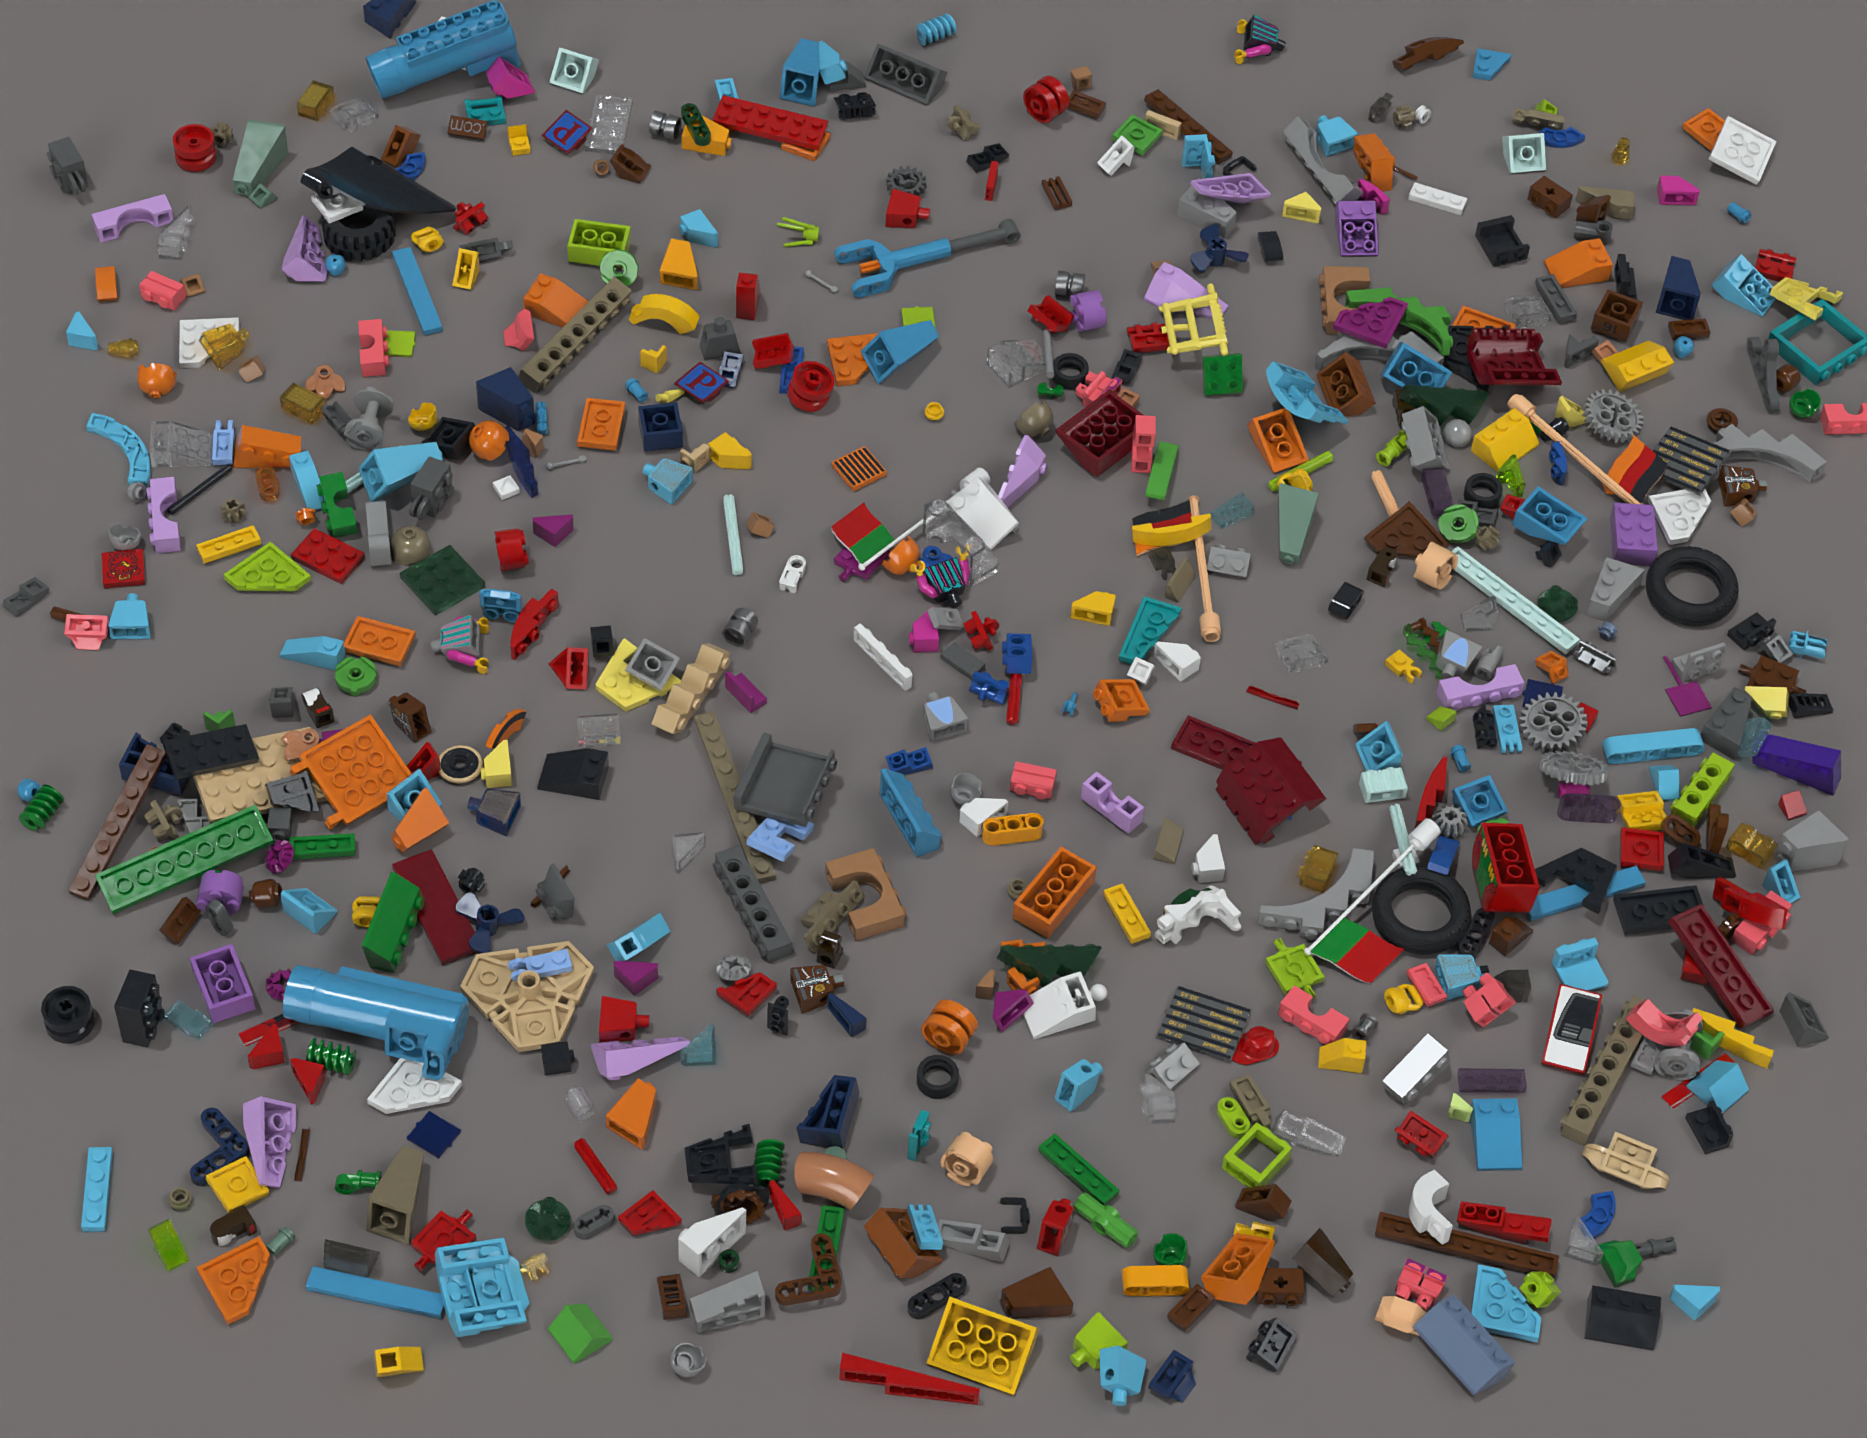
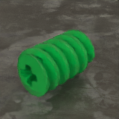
M42 785L28 806L25 807L24 812L20 814L19 820L25 827L36 831L38 828H45V822L50 821V816H53L55 810L59 809V803L64 802V797L52 786Z
M316 1038L311 1040L306 1055V1061L322 1064L328 1071L333 1069L337 1073L343 1071L345 1075L351 1073L356 1060V1050L353 1054L350 1053V1046H347L345 1051H342L341 1044H338L337 1048L333 1049V1042H330L325 1047V1040H321L319 1045H316Z
M765 1139L756 1145L754 1165L756 1167L758 1184L754 1186H764L769 1190L770 1181L774 1180L776 1183L780 1181V1166L783 1164V1150L785 1149L783 1142L775 1139Z

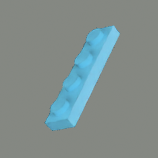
M89 1147L81 1222L82 1232L106 1231L113 1155L112 1147Z

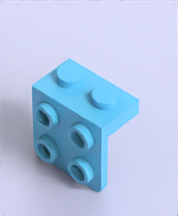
M1207 134L1185 135L1181 159L1182 167L1201 166L1203 179L1213 178L1212 166L1215 165V157L1211 155L1212 144L1208 142Z
M1596 938L1582 939L1577 943L1564 944L1556 948L1552 965L1562 984L1587 991L1607 987L1608 980L1595 958L1599 945Z

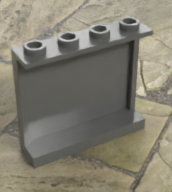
M763 732L733 794L734 808L806 827L809 820H812L814 817L817 803L819 804L822 800L824 787L827 788L829 785L831 772L836 770L838 761L835 759L834 750L831 749L829 755L825 756L773 743L771 734Z

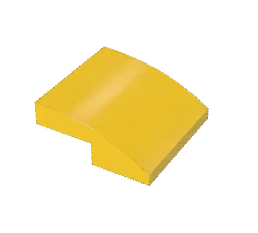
M1658 791L1617 795L1618 806L1626 828L1650 831L1661 830V821L1667 816L1663 810L1664 802Z

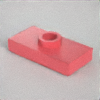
M1427 963L1407 970V976L1427 1007L1446 1001L1447 995Z

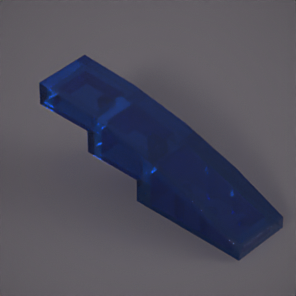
M506 426L505 428L509 432V442L506 441L513 470L529 496L533 498L538 495V482L534 478V466L530 463V450L513 430Z

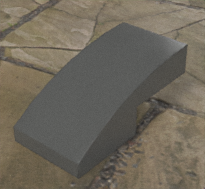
M1458 500L1457 504L1465 505L1476 512L1479 527H1489L1490 525L1495 527L1498 510L1479 508L1478 502Z
M34 577L19 585V592L4 599L3 606L17 617L40 601L49 591V587Z

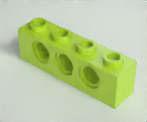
M1714 752L1708 759L1704 758L1699 767L1701 770L1694 772L1690 779L1691 784L1689 786L1685 785L1680 793L1681 798H1676L1670 807L1673 810L1672 814L1679 816L1695 828L1707 811L1708 805L1712 804L1731 777L1735 764Z

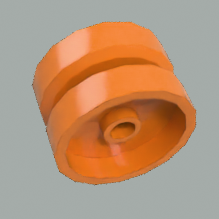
M943 999L937 1002L931 1011V1015L927 1017L921 1026V1033L926 1041L937 1050L949 1055H958L962 1053L969 1042L968 1040L976 1032L978 1022L975 1016L961 1004Z

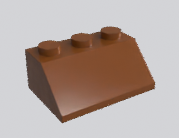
M1345 352L1316 374L1328 406L1339 409L1345 417L1360 415L1376 404L1359 360Z
M879 1208L863 1226L868 1232L870 1240L876 1243L880 1249L882 1257L888 1260L893 1267V1272L900 1278H915L943 1261L936 1250L919 1249L907 1209Z

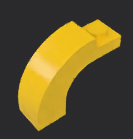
M649 294L643 296L640 304L633 306L628 320L634 325L648 319H660L673 326L681 335L695 330L700 316L692 307L675 297L663 294Z

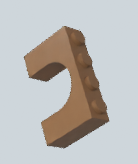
M1323 267L1322 274H1319V285H1322L1320 287V299H1323L1321 301V313H1324L1322 316V327H1325L1327 335H1337L1338 331L1333 330V325L1340 311L1357 309L1341 305L1336 301L1335 297L1346 294V291L1369 289V267Z
M874 848L827 861L825 864V875L832 891L847 887L852 881H857L858 884L873 887L881 896L871 906L848 912V926L855 941L904 927V918L907 917L905 907L899 904L896 888L891 886L890 875L883 869V860L880 855L876 854Z

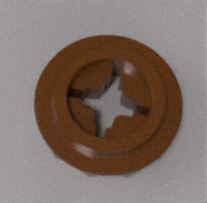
M1723 408L1713 409L1708 413L1706 419L1708 427H1712L1713 432L1726 428L1731 424L1737 427L1738 424L1736 415L1730 410ZM1721 418H1723L1724 424H1720Z
M1735 913L1728 916L1718 926L1726 940L1734 934L1735 929L1740 924L1741 917Z

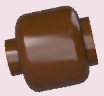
M1786 364L1776 370L1778 391L1789 392L1800 383L1801 377L1796 367Z
M274 879L256 881L252 886V890L249 891V898L251 903H255L259 909L274 907L280 903L283 889L281 884L277 883Z

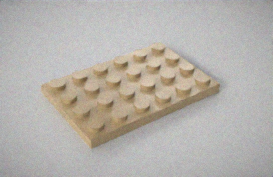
M307 728L297 729L296 731H302ZM289 731L252 738L259 757L258 763L193 776L210 824L255 804L260 814L269 813L270 807H281L271 805L265 784L292 776L289 772L291 770L290 767L300 762V759L285 760L284 752L287 744L281 738ZM308 735L305 737V740L310 741L313 737ZM305 770L304 772L308 773L316 802L328 801L309 772Z

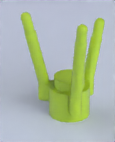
M782 217V220L795 225L777 223V226L803 231V238L806 239L804 241L784 243V247L812 245L813 241H818L819 227L786 217Z

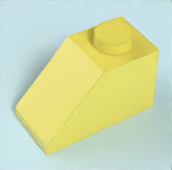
M1745 686V692L1752 696L1751 701L1767 717L1771 719L1787 717L1789 700L1787 687Z
M503 740L484 758L485 767L480 769L481 779L486 780L487 788L512 786L508 740Z

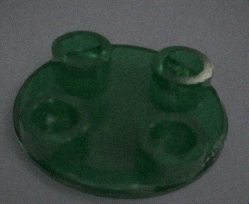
M1554 585L1542 592L1537 600V607L1557 622L1571 619L1577 611V598L1558 585Z
M546 1197L544 1200L535 1202L525 1214V1225L528 1232L533 1237L543 1241H553L561 1238L566 1234L571 1224V1216L568 1209L562 1203L556 1201L554 1197Z

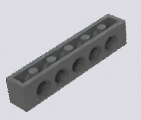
M739 845L715 853L714 871L717 875L720 874L725 891L730 892L731 902L734 907H738L743 924L746 923L748 925L749 935L752 940H756L761 957L764 956L767 962L771 963L792 955V941Z

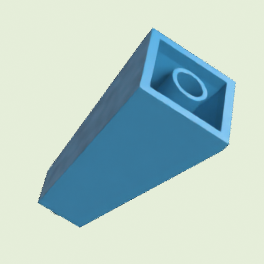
M803 38L799 40L783 65L780 99L810 106L816 105L819 77L818 42Z
M931 320L881 331L861 350V353L877 383L880 384L929 347L939 335Z

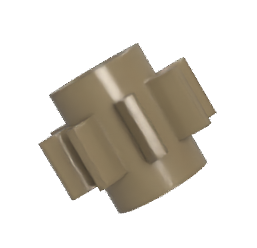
M1408 105L1396 107L1397 111L1393 113L1395 124L1400 125L1401 128L1411 126V121H1414L1416 117L1414 109L1412 107L1408 108Z
M217 122L215 127L211 126L210 130L213 132L215 144L227 145L228 141L232 142L233 129L227 123Z
M238 498L227 499L225 504H221L222 519L227 518L229 523L240 522L241 518L246 516L244 502L240 503Z
M1492 525L1489 527L1483 526L1476 532L1477 540L1475 543L1484 551L1487 548L1492 550L1500 542L1498 537L1500 532Z

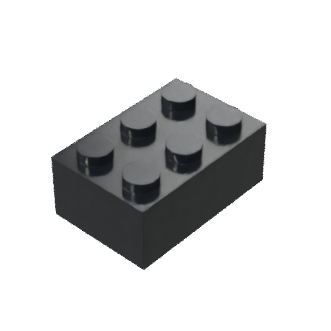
M129 969L114 1005L122 1042L148 1048L151 1040H154L156 1037L157 1025L159 1021L163 1020L165 1010L162 1008L159 984H157L154 974Z

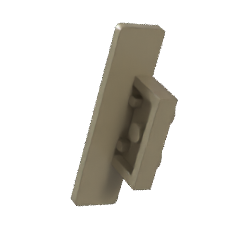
M852 881L841 894L825 891L800 919L803 926L811 927L803 936L810 952L815 953L818 950V943L823 931L834 932L848 916V912H851L864 898V894L857 881Z

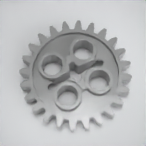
M1603 389L1600 393L1597 390L1594 394L1591 393L1582 408L1584 411L1582 416L1586 417L1584 422L1590 423L1588 428H1594V434L1599 432L1600 438L1606 436L1608 441L1611 438L1614 439L1615 443L1619 439L1622 443H1625L1626 440L1631 442L1633 435L1637 437L1642 430L1644 416L1640 415L1641 410H1636L1637 404H1631L1632 399L1626 400L1625 394L1619 396L1618 391L1612 394L1610 389L1607 393Z
M1548 692L1545 698L1538 695V701L1531 699L1530 704H1525V710L1521 711L1520 731H1523V738H1528V744L1534 742V749L1541 746L1542 752L1546 748H1549L1550 752H1553L1554 749L1561 752L1563 747L1569 751L1570 745L1576 747L1577 741L1581 742L1582 736L1586 735L1587 714H1584V707L1579 708V701L1573 703V697L1565 699L1564 693L1561 697L1557 696V692L1554 693L1553 697H1550Z
M1566 751L1544 753L1540 762L1541 771L1545 772V775H1551L1550 778H1557L1558 781L1564 780L1566 783L1573 782L1575 785L1578 783L1583 786L1585 784L1593 786V783L1598 785L1600 782L1604 783V780H1607L1609 770L1607 765L1603 764V761H1597V758H1591L1590 755L1575 754L1573 751L1571 753Z

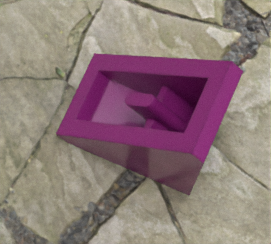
M573 514L532 517L533 534L554 547L573 531Z
M614 961V977L635 996L658 979V963Z
M1025 989L995 992L993 1020L1001 1032L1007 1029L1034 1004L1029 993Z

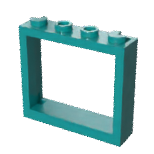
M1824 299L1813 304L1823 308L1822 315L1819 318L1813 320L1800 312L1770 331L1768 339H1777L1779 344L1778 355L1790 365L1796 367L1814 385L1823 380L1826 381L1831 375L1839 373L1843 367L1853 364L1856 359L1865 356L1867 353V334ZM1822 318L1854 345L1823 365L1818 366L1787 339Z

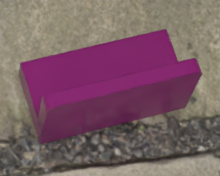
M730 671L725 673V688L750 713L767 703V698L742 672L736 676Z

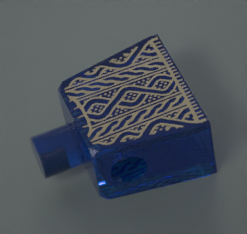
M487 789L482 799L470 797L467 809L476 811V821L479 825L507 836L521 807V797L519 792Z

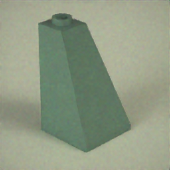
M248 120L232 180L235 194L249 196L260 183L263 184L288 155L285 125Z
M1280 483L1277 501L1279 559L1288 564H1299L1317 510L1318 493Z

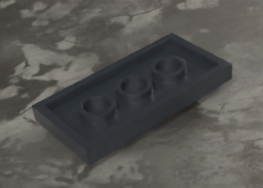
M246 724L163 741V748L175 780L258 763L259 760Z
M1697 885L1617 894L1613 898L1625 935L1673 929L1668 923L1670 918L1700 904L1703 905Z

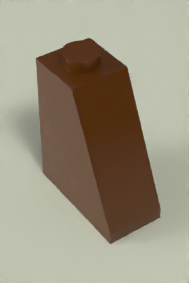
M1051 1267L1002 1289L1000 1304L1005 1312L1008 1311L1012 1319L1069 1316L1072 1314L1073 1302Z

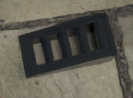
M1793 693L1789 696L1788 705L1794 718L1833 713V708L1827 694Z

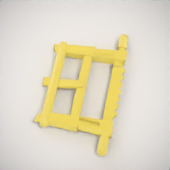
M1212 283L1207 285L1208 295L1193 299L1188 298L1169 304L1163 303L1162 306L1158 307L1159 311L1164 314L1166 324L1161 329L1162 334L1167 333L1170 347L1167 348V354L1177 355L1181 352L1201 350V348L1215 346L1220 347V352L1223 356L1228 354V341L1225 334L1227 332L1225 330L1226 326H1224L1225 322L1222 321L1224 318L1221 317L1223 316L1221 313L1222 309H1220L1221 305L1218 304V295ZM1210 306L1216 335L1199 338L1193 309ZM1185 310L1188 324L1173 325L1171 312ZM1189 330L1191 340L1177 343L1175 331Z

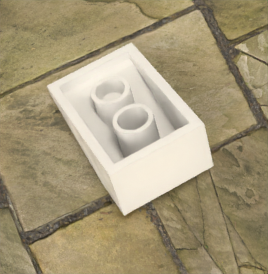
M978 476L949 502V505L989 550H992L1019 524L992 487Z
M742 1207L694 1223L689 1229H684L678 1237L679 1262L697 1277H700L718 1260L722 1251L730 1249L746 1233V1209Z

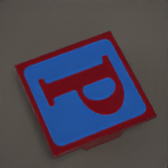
M565 110L542 134V137L566 154H569L573 149L578 150L586 141V135L593 128L568 110Z
M699 362L678 379L674 385L704 404L708 399L710 402L720 394L721 388L729 380L702 362Z

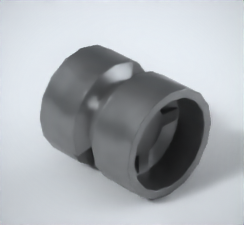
M655 110L650 120L649 133L657 136L664 134L665 138L676 140L681 129L682 119L679 116L671 114L667 116L666 113Z
M1058 270L1055 295L1066 296L1067 294L1083 293L1085 274L1074 273L1070 275L1067 271Z
M737 608L722 631L723 637L732 645L744 646L751 636V632L754 631L758 624L757 616L749 609Z

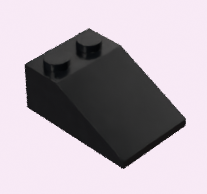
M585 748L547 754L537 790L599 800L609 768L608 751Z

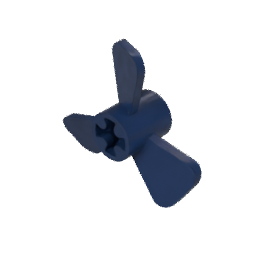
M1214 224L1202 229L1200 232V238L1208 245L1207 250L1192 254L1190 262L1198 272L1204 273L1210 265L1214 267L1223 265L1225 256L1239 262H1246L1249 254L1243 251L1226 250L1227 242L1219 237V226Z
M466 893L457 902L455 909L457 914L476 921V932L469 940V947L479 954L490 952V937L496 934L498 924H520L525 919L522 911L517 908L499 914L498 909L493 905L481 906L473 893Z

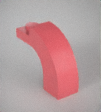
M1646 999L1636 1004L1625 1019L1646 1038L1661 1045L1679 1047L1685 1045L1699 1029L1697 1025L1703 1018L1695 1012L1685 1018L1675 1019L1662 1013L1649 999Z

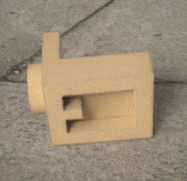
M703 443L700 447L695 448L691 454L681 449L679 451L680 464L692 467L693 473L697 472L710 461V446Z

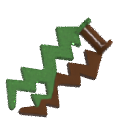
M1424 617L1417 622L1405 625L1403 627V634L1407 637L1406 645L1418 646L1416 656L1430 658L1429 669L1436 670L1435 678L1443 679L1441 677L1442 669L1435 666L1440 641H1436L1439 633L1427 626ZM1419 629L1420 631L1423 630L1421 635L1431 636L1428 646L1436 647L1435 651L1425 650L1427 641L1417 639L1419 634L1412 632Z

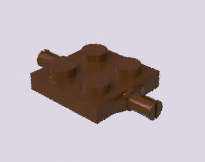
M1761 655L1758 663L1753 668L1741 664L1738 672L1749 675L1747 686L1787 687L1789 696L1792 693H1806L1807 691L1795 686L1800 670Z

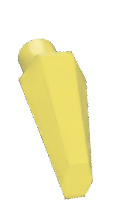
M682 389L665 391L663 394H657L655 399L662 404L670 403L682 396L685 391Z

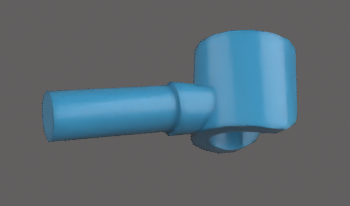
M1076 692L1072 694L1070 700L1064 702L1061 710L1062 713L1067 711L1070 712V716H1073L1076 708L1075 700L1078 696Z

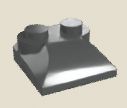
M553 863L548 869L545 880L537 884L536 894L547 905L546 910L550 918L567 920L573 917L575 897Z

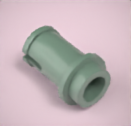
M288 1227L279 1229V1234L265 1246L271 1255L276 1256L288 1243L293 1242L295 1235Z

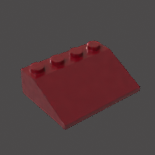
M1108 390L1057 428L1055 433L1082 467L1098 477L1131 452L1136 415L1143 416V414Z

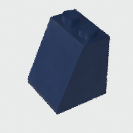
M1671 256L1656 313L1681 320H1693L1701 293L1691 262L1687 259Z
M511 367L476 381L477 403L480 411L516 431L535 424L533 396Z

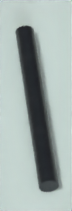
M226 464L167 508L169 514L173 515L231 472L233 470L232 467Z

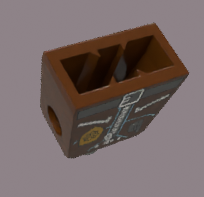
M1721 466L1718 481L1724 506H1734L1744 498L1749 503H1753L1758 491L1767 490V481L1756 480L1753 469Z
M403 693L398 697L392 696L388 700V706L391 708L394 723L412 742L416 743L431 733L425 704L409 693Z
M825 965L790 968V981L801 1014L826 1005L828 994H834L835 988L844 987L842 974L829 976Z

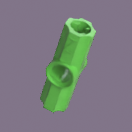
M1086 1192L1082 1193L1073 1205L1075 1211L1091 1222L1096 1232L1101 1235H1109L1125 1248L1130 1247L1138 1237L1139 1232L1122 1220L1115 1208L1110 1205H1102Z

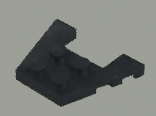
M1449 326L1448 333L1453 338V347H1450L1449 355L1443 356V365L1488 392L1490 385L1478 383L1467 357V339L1474 326ZM1485 326L1486 334L1487 328H1493V326ZM1502 326L1503 336H1504V329H1505V328L1509 329V326Z
M1579 848L1536 868L1535 872L1539 885L1543 887L1555 876H1559L1589 891L1590 893L1582 900V906L1599 914L1616 874L1617 865L1590 851Z
M750 1124L743 1125L742 1130L734 1133L732 1130L724 1132V1137L712 1141V1138L685 1147L688 1181L690 1183L757 1185L755 1165L732 1168L729 1150L731 1146L753 1143Z

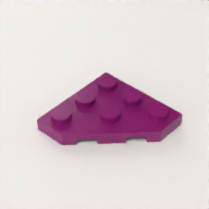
M1388 297L1379 303L1374 304L1370 302L1360 305L1354 310H1342L1333 325V330L1387 349L1408 308V303Z

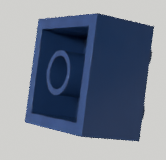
M677 402L638 406V422L644 451L683 447V429Z

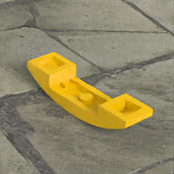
M1211 514L1191 516V523L1153 529L1152 523L1132 526V541L1149 546H1168L1194 540L1211 530Z

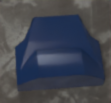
M1173 1350L1149 1383L1148 1388L1167 1399L1173 1398L1184 1402L1196 1385L1192 1373L1194 1361Z

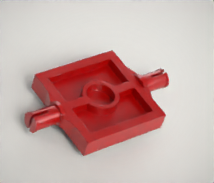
M466 1209L457 1219L441 1210L411 1241V1247L422 1254V1257L414 1264L415 1268L422 1271L429 1262L436 1264L435 1252L438 1247L475 1242L477 1240L476 1234L465 1226L470 1218L473 1217V1214Z

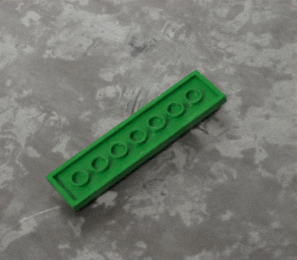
M255 804L95 874V877L112 914H115L199 877L207 871L217 869L273 844L274 841Z

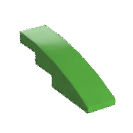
M1159 442L1145 497L1165 500L1179 445Z

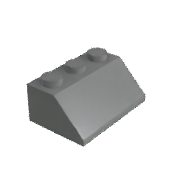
M1424 406L1402 414L1403 422L1401 424L1404 432L1407 433L1408 439H1406L1408 449L1411 450L1412 456L1410 461L1412 466L1416 467L1420 472L1450 471L1438 419Z

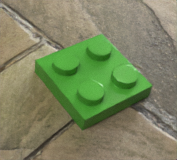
M1132 114L1112 135V141L1116 142L1121 136H1124L1135 147L1134 152L1143 156L1162 136L1163 129Z

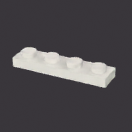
M861 623L855 626L853 640L905 691L910 689L913 677L910 669L904 667L896 655L891 654L885 645L873 636L869 629H866Z

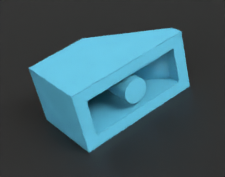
M700 209L680 216L679 231L689 242L714 248L718 246V232Z

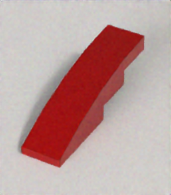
M1443 757L1424 788L1417 812L1415 828L1426 817L1432 818L1435 802L1442 803L1445 792L1447 757Z

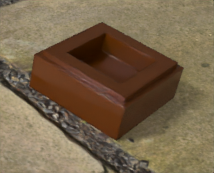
M1354 724L1353 732H1372L1378 727V724Z

